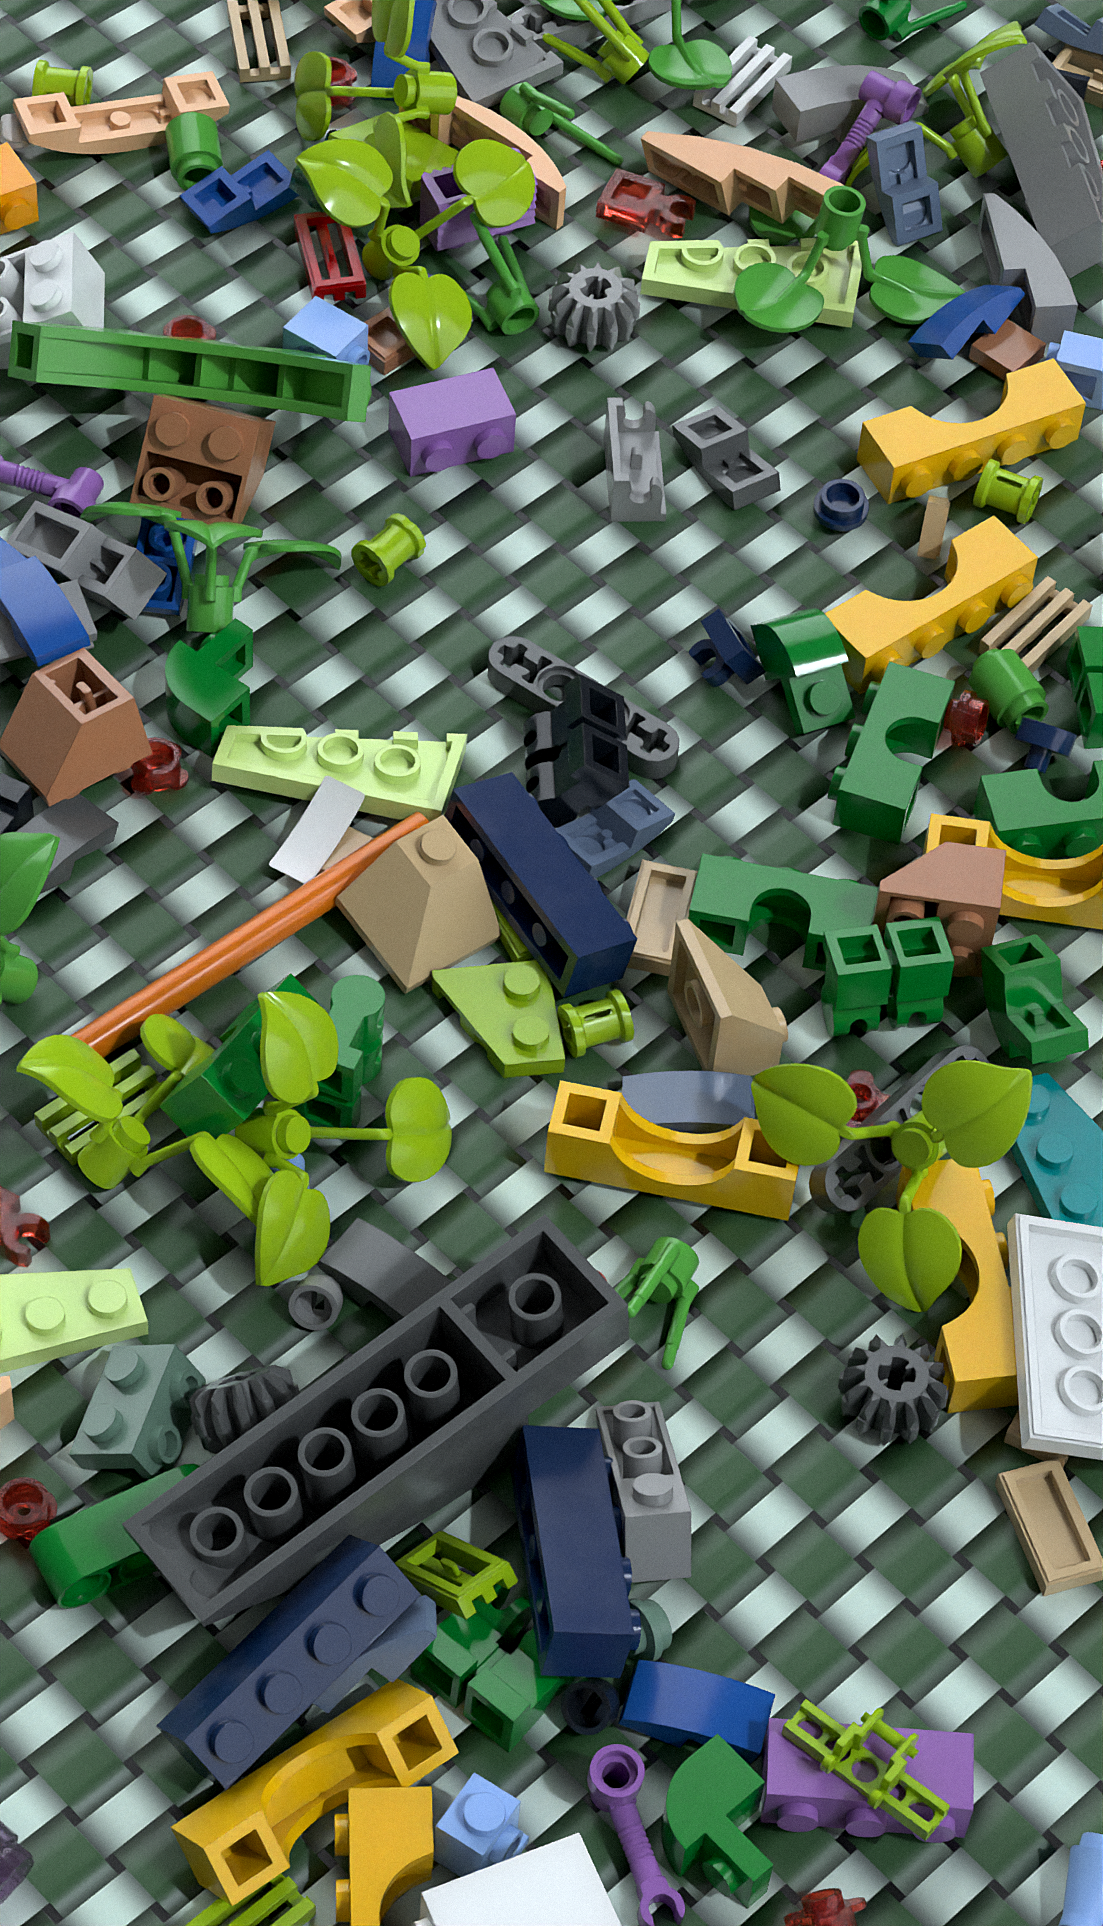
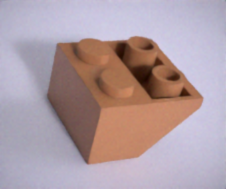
M154 395L130 503H143L170 508L182 512L181 518L203 521L206 524L214 522L241 524L264 475L276 421L181 396Z
M84 647L32 673L0 739V754L49 807L63 799L75 797L90 785L112 774L123 772L130 768L133 763L152 754L134 697Z
M945 842L881 880L872 925L877 924L885 949H887L884 942L886 923L940 917L955 960L952 976L963 977L968 975L982 978L980 948L991 946L1001 908L1006 850Z

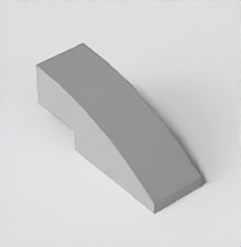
M847 65L804 70L775 78L772 110L796 142L831 131L840 143L847 137L849 130L852 129V125L855 124L854 122L866 102L858 98V93L865 77L870 71L874 70L895 82L901 79L911 84L912 82L905 73L882 67ZM922 95L911 119L928 114L929 105ZM885 118L881 119L873 131L895 125V123Z
M984 193L977 233L991 285L1020 287L1025 295L1017 306L1024 330L1045 343H1060L1064 330L1073 331L1078 307L1066 273L1040 234L1013 207L995 193Z
M36 500L7 541L8 544L26 558L36 556L53 578L62 583L77 579L83 595L134 621L167 575L166 572L138 549L106 536L89 522Z

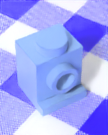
M1064 330L1061 344L1050 342L1046 360L1055 359L1086 402V407L1103 410V339Z
M474 1772L436 1825L433 1860L458 1876L463 1877L520 1855L529 1842V1836L518 1829L521 1801Z

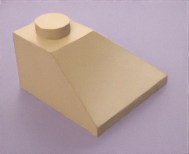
M444 815L396 840L340 893L335 901V904L404 994L429 981L432 977V970L451 968L497 942L502 935L479 860Z
M689 919L677 921L667 992L702 1070L752 1076L769 1067L779 1065L782 1044L788 1040L787 1024L780 1008H772L762 986Z

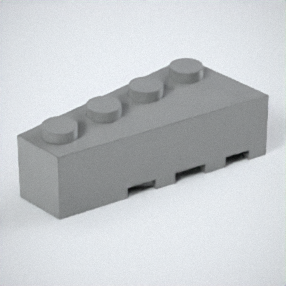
M1032 42L981 71L980 76L1025 196L1027 211L1034 221L1037 232L1053 251L1070 279L1103 261V170L1083 99L1039 47Z

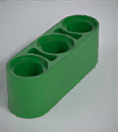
M192 1463L173 1468L56 1522L35 1536L29 1545V1552L60 1608L72 1609L80 1607L157 1571L125 1532L122 1523L195 1471L200 1465Z

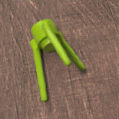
M573 0L607 38L597 51L603 60L601 62L550 33L543 34L542 40L564 55L594 71L605 83L614 76L622 85L625 84L648 60L650 53L642 46L644 41L629 27L611 0L597 1L617 28L616 31L589 1Z

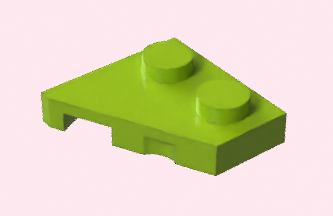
M536 960L432 970L431 986L433 993L438 999L444 996L460 1015V1026L474 1042L481 1044L485 1048L488 1060L503 1078L564 1072L565 1054L552 984Z

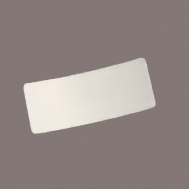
M325 776L299 822L269 862V865L303 884L313 879L328 860L351 824L365 798L364 793L330 776Z

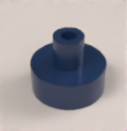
M1022 717L1015 736L1016 740L1031 745L1024 767L1029 769L1037 768L1038 772L1046 774L1053 753L1070 757L1077 738L1076 734L1026 717Z

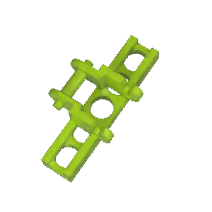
M805 1699L791 1720L788 1719L783 1725L782 1735L821 1763L820 1769L826 1774L832 1771L867 1797V1804L873 1809L879 1806L926 1841L947 1816L950 1805L905 1772L907 1766L905 1759L907 1756L914 1759L919 1753V1750L915 1748L919 1735L913 1733L906 1739L882 1721L884 1709L878 1707L871 1715L865 1712L860 1719L864 1723L861 1727L852 1722L846 1729ZM803 1721H813L821 1727L822 1736L817 1740L798 1725ZM872 1733H875L897 1750L889 1759L888 1764L863 1747L864 1742ZM837 1741L833 1751L825 1746L829 1742ZM850 1751V1756L846 1760L841 1761L847 1752ZM861 1761L869 1762L876 1768L878 1776L871 1782H861L852 1773L853 1765ZM897 1784H900L906 1793L905 1798L901 1802L889 1794ZM917 1802L924 1803L932 1809L933 1819L927 1822L908 1807Z

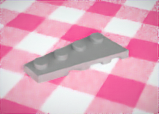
M436 0L437 6L428 48L444 72H450L454 75L457 91L462 98L489 108L500 103L505 93L518 83L528 82L531 86L535 87L563 74V61L552 51L546 53L533 41V34L521 23L513 24L497 9V2L495 0Z

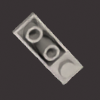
M629 1400L613 1406L596 1407V1420L600 1430L604 1456H609L613 1459V1462H611L613 1478L611 1500L612 1506H618L620 1509L622 1538L619 1547L621 1557H628L631 1561L632 1583L691 1577V1508L660 1402L644 1403Z

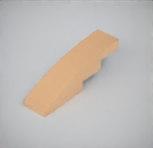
M647 131L641 137L649 172L728 216L741 202H744L782 224L795 210L815 220L819 214L825 192L834 186H844L803 165L742 145L700 136Z

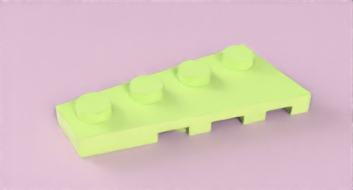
M800 238L799 246L770 247L769 239H747V243L740 247H723L719 240L650 241L640 294L737 309L733 294L734 285L738 275L745 268L756 263H776L788 268L797 277L809 257L816 238ZM856 240L842 251H831L824 248L810 278L805 283L817 289L824 297L822 313L815 322L852 327L862 271L859 247Z
M227 725L212 762L211 781L312 801L324 777L330 776L364 793L365 798L358 810L360 812L404 820L413 813L420 812L430 822L441 815H445L466 752L467 734L447 733L446 742L418 741V732L393 731V740L359 739V730L335 729V733L325 737H307L303 728Z
M130 1268L0 1274V1373L148 1334V1320Z

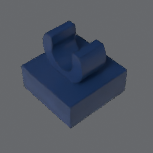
M717 609L700 621L711 639H703L695 643L689 650V654L700 666L711 658L716 657L714 664L701 673L703 678L712 687L724 684L731 677L733 671L747 685L766 672L741 630L720 609Z

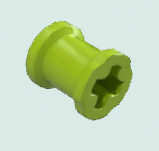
M38 60L33 76L32 96L64 92L70 106L90 104L93 88V70L91 67L82 66L79 71L51 67L48 61Z
M990 459L978 482L973 505L983 508L988 504L1016 515L1017 522L1026 524L1037 504L1043 485V478L1036 475L1031 479L1000 468L999 461Z
M395 513L385 520L383 529L369 541L361 540L351 549V557L359 573L373 585L381 587L386 586L392 581L394 571L408 559H418L423 555L426 542L417 525L411 522L405 515Z
M618 989L607 991L605 998L577 1007L566 1003L560 1005L557 1009L563 1042L568 1052L574 1058L584 1056L586 1048L616 1039L621 1043H627L634 1039V1025L631 1012L623 994Z

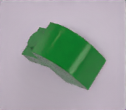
M816 608L806 609L750 625L761 665L766 671L764 673L765 680L781 679L796 734L808 733L856 718L841 665L849 660L836 628L825 613Z
M235 618L219 633L214 632L207 636L198 651H195L179 640L173 646L166 659L165 689L168 719L174 730L183 739L211 758L216 755L227 725L248 726L250 724V687L238 679L253 667V629Z
M1037 934L980 948L983 989L987 1010L997 1039L1009 1058L1025 1055L1032 1064L1055 1063L1065 1059L1067 1055L1089 1050L1088 1028L1063 1003L1061 959Z
M717 1733L687 1758L672 1777L663 1813L661 1840L666 1858L679 1877L700 1860L703 1863V1872L712 1886L725 1896L733 1894L748 1909L767 1892L774 1864L738 1827L759 1810L765 1781Z

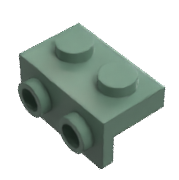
M176 1344L113 1346L68 1455L82 1469L134 1468L145 1481L173 1469L192 1422L190 1416L193 1413L189 1399L196 1390L206 1385L205 1377Z

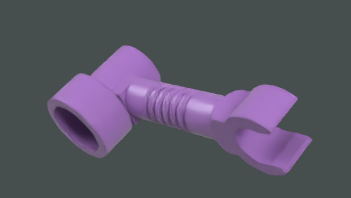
M874 70L870 71L865 77L858 93V98L866 102L854 122L855 124L852 125V129L849 130L844 142L841 143L835 155H832L828 162L824 164L819 173L845 186L847 178L852 171V166L860 151H862L863 146H865L866 136L873 133V129L876 128L881 119L885 118L897 125L908 122L919 104L922 90L903 79L895 82Z
M0 455L1 483L51 497L47 504L48 506L77 518L80 517L86 507L96 504L95 501L104 488L102 477L96 471L87 467L75 469L70 479H66L5 461Z
M621 1744L605 1746L592 1758L587 1782L590 1796L595 1806L604 1812L610 1813L615 1830L618 1833V1838L621 1839L620 1843L623 1845V1851H625V1856L628 1858L627 1862L630 1864L629 1867L636 1883L637 1896L640 1901L637 1911L638 1923L640 1926H654L649 1906L656 1902H662L671 1908L673 1917L677 1925L680 1926L685 1913L683 1898L675 1889L669 1887L665 1876H662L657 1860L653 1856L654 1852L651 1850V1844L648 1843L649 1839L646 1837V1831H643L644 1826L636 1807V1796L641 1789L645 1775L643 1761L638 1753L628 1746ZM615 1780L622 1787L611 1788L604 1781Z

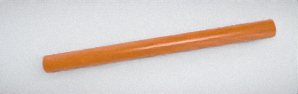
M415 812L70 1036L83 1041L103 1058L140 1035V1028L149 1016L153 1014L169 1016L336 907L335 901L337 896L396 840L429 823L428 819L420 812Z

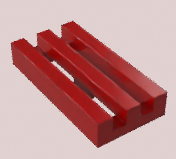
M325 211L295 214L294 231L312 299L317 296L324 300V295L333 294L334 301L345 300V292L353 291L356 299L365 298L366 281L352 229L337 223ZM327 224H336L349 277H341ZM308 226H315L329 279L322 280Z

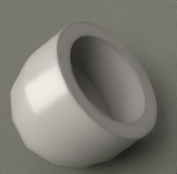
M311 1274L295 1286L288 1302L289 1312L292 1318L302 1327L310 1330H323L330 1327L337 1319L343 1304V1294L340 1285L332 1277ZM317 1292L324 1295V1310L315 1309Z

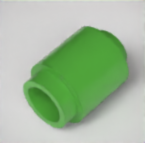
M186 112L168 123L165 129L171 175L183 190H188L219 167H223L217 125L211 117L197 112Z
M991 649L975 660L968 684L1000 727L1008 728L1011 733L1017 734L1022 717L1040 722L1044 719L1049 710V706L1045 701L1046 692L1015 650Z

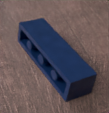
M512 772L454 788L444 815L479 860L491 900L563 998L623 979L638 938L633 933L629 922L619 915L604 895L598 881L589 875L570 850L567 840L555 830L540 810L534 796L525 790Z
M523 1425L510 1467L540 1674L544 1676L620 1678L629 1651H636L640 1643V1614L638 1610L630 1609L628 1599L632 1583L631 1561L628 1557H621L619 1547L622 1538L621 1514L618 1506H612L611 1500L613 1489L611 1463L613 1459L609 1456H604L600 1430L596 1428Z
M348 1535L156 1727L199 1775L227 1790L421 1594L379 1545Z

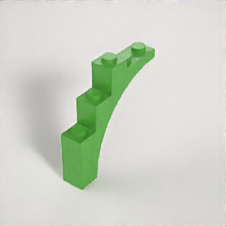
M12 321L8 365L9 377L38 383L119 389L215 400L286 410L343 421L366 422L367 405L371 398V366L327 358L326 355L293 349L243 346L209 339L152 335L125 329Z

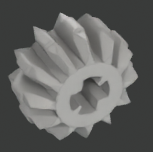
M599 261L593 268L587 269L581 264L576 263L572 273L561 272L558 280L555 282V287L552 288V294L549 295L548 311H550L554 334L565 335L569 347L578 343L586 344L589 352L592 351L595 345L601 344L612 351L617 340L629 341L633 327L636 326V319H639L640 314L639 295L636 294L637 289L635 288L634 279L623 278L620 267H615L608 271L602 269Z

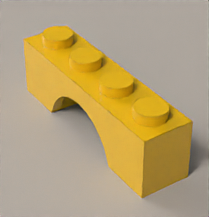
M1052 358L1006 374L1000 408L981 420L968 423L944 422L926 416L912 406L862 422L857 460L887 504L908 497H919L929 490L955 481H966L976 474L982 473L990 459L999 461L1000 466L1013 465L1023 458L1052 448L1059 449L1078 440L1086 402L1055 359Z
M993 515L951 540L944 576L948 586L939 593L921 600L898 601L864 590L826 612V616L831 620L842 640L849 660L841 664L845 680L861 694L867 691L871 681L881 683L889 661L907 667L922 657L925 659L931 658L949 641L965 632L973 633L985 624L988 618L1007 607L1014 608L1033 590V578L1038 557Z
M931 813L922 856L945 842L1006 850L999 915L1103 930V844L1093 852L1076 858L1062 860L1041 859L1022 854L1007 846L998 838L991 823L988 821Z
M560 1080L547 1133L544 1172L786 1221L789 1220L799 1165L793 1164L775 1153L763 1136L758 1119L744 1117L735 1126L716 1133H683L663 1128L646 1120L628 1105L621 1092Z
M953 1159L937 1160L928 1167V1176L922 1180L912 1200L911 1211L918 1208H932L947 1217L957 1229L962 1246V1259L957 1275L964 1283L971 1303L963 1314L942 1326L934 1356L935 1362L944 1363L946 1373L943 1384L947 1386L949 1391L946 1403L947 1414L1019 1405L1011 1286L1009 1287L1005 1273L1009 1264V1254L1004 1233H995L991 1216H994L995 1198L991 1181L989 1179L981 1180L979 1168L961 1166ZM903 1165L895 1195L898 1211L900 1197L912 1175L911 1169Z
M397 1678L393 1683L391 1681L171 1826V1829L198 1883L231 1906H234L290 1868L289 1855L295 1841L317 1819L332 1809L348 1802V1788L409 1787L459 1752L432 1695Z
M432 1786L348 1788V1814H334L335 1856H348L349 1879H335L336 1922H349L350 1926H381L386 1913L400 1896L411 1888L432 1879L434 1855Z

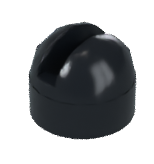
M585 1677L575 1682L565 1690L561 1699V1712L565 1722L574 1731L583 1735L599 1733L610 1726L618 1716L621 1705L618 1691L610 1682L601 1677ZM599 1695L602 1704L592 1718L584 1711L591 1705L596 1696Z

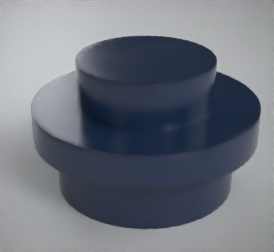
M848 479L831 480L815 496L813 504L814 515L822 525L829 529L850 531L860 527L868 517V499L862 487L854 481Z

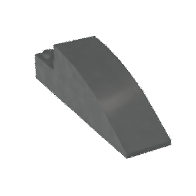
M544 1214L122 1523L123 1529L203 1627L296 1588L348 1535L381 1545L429 1517L512 1462L522 1426L529 1425L528 1415L630 1339L628 1304Z

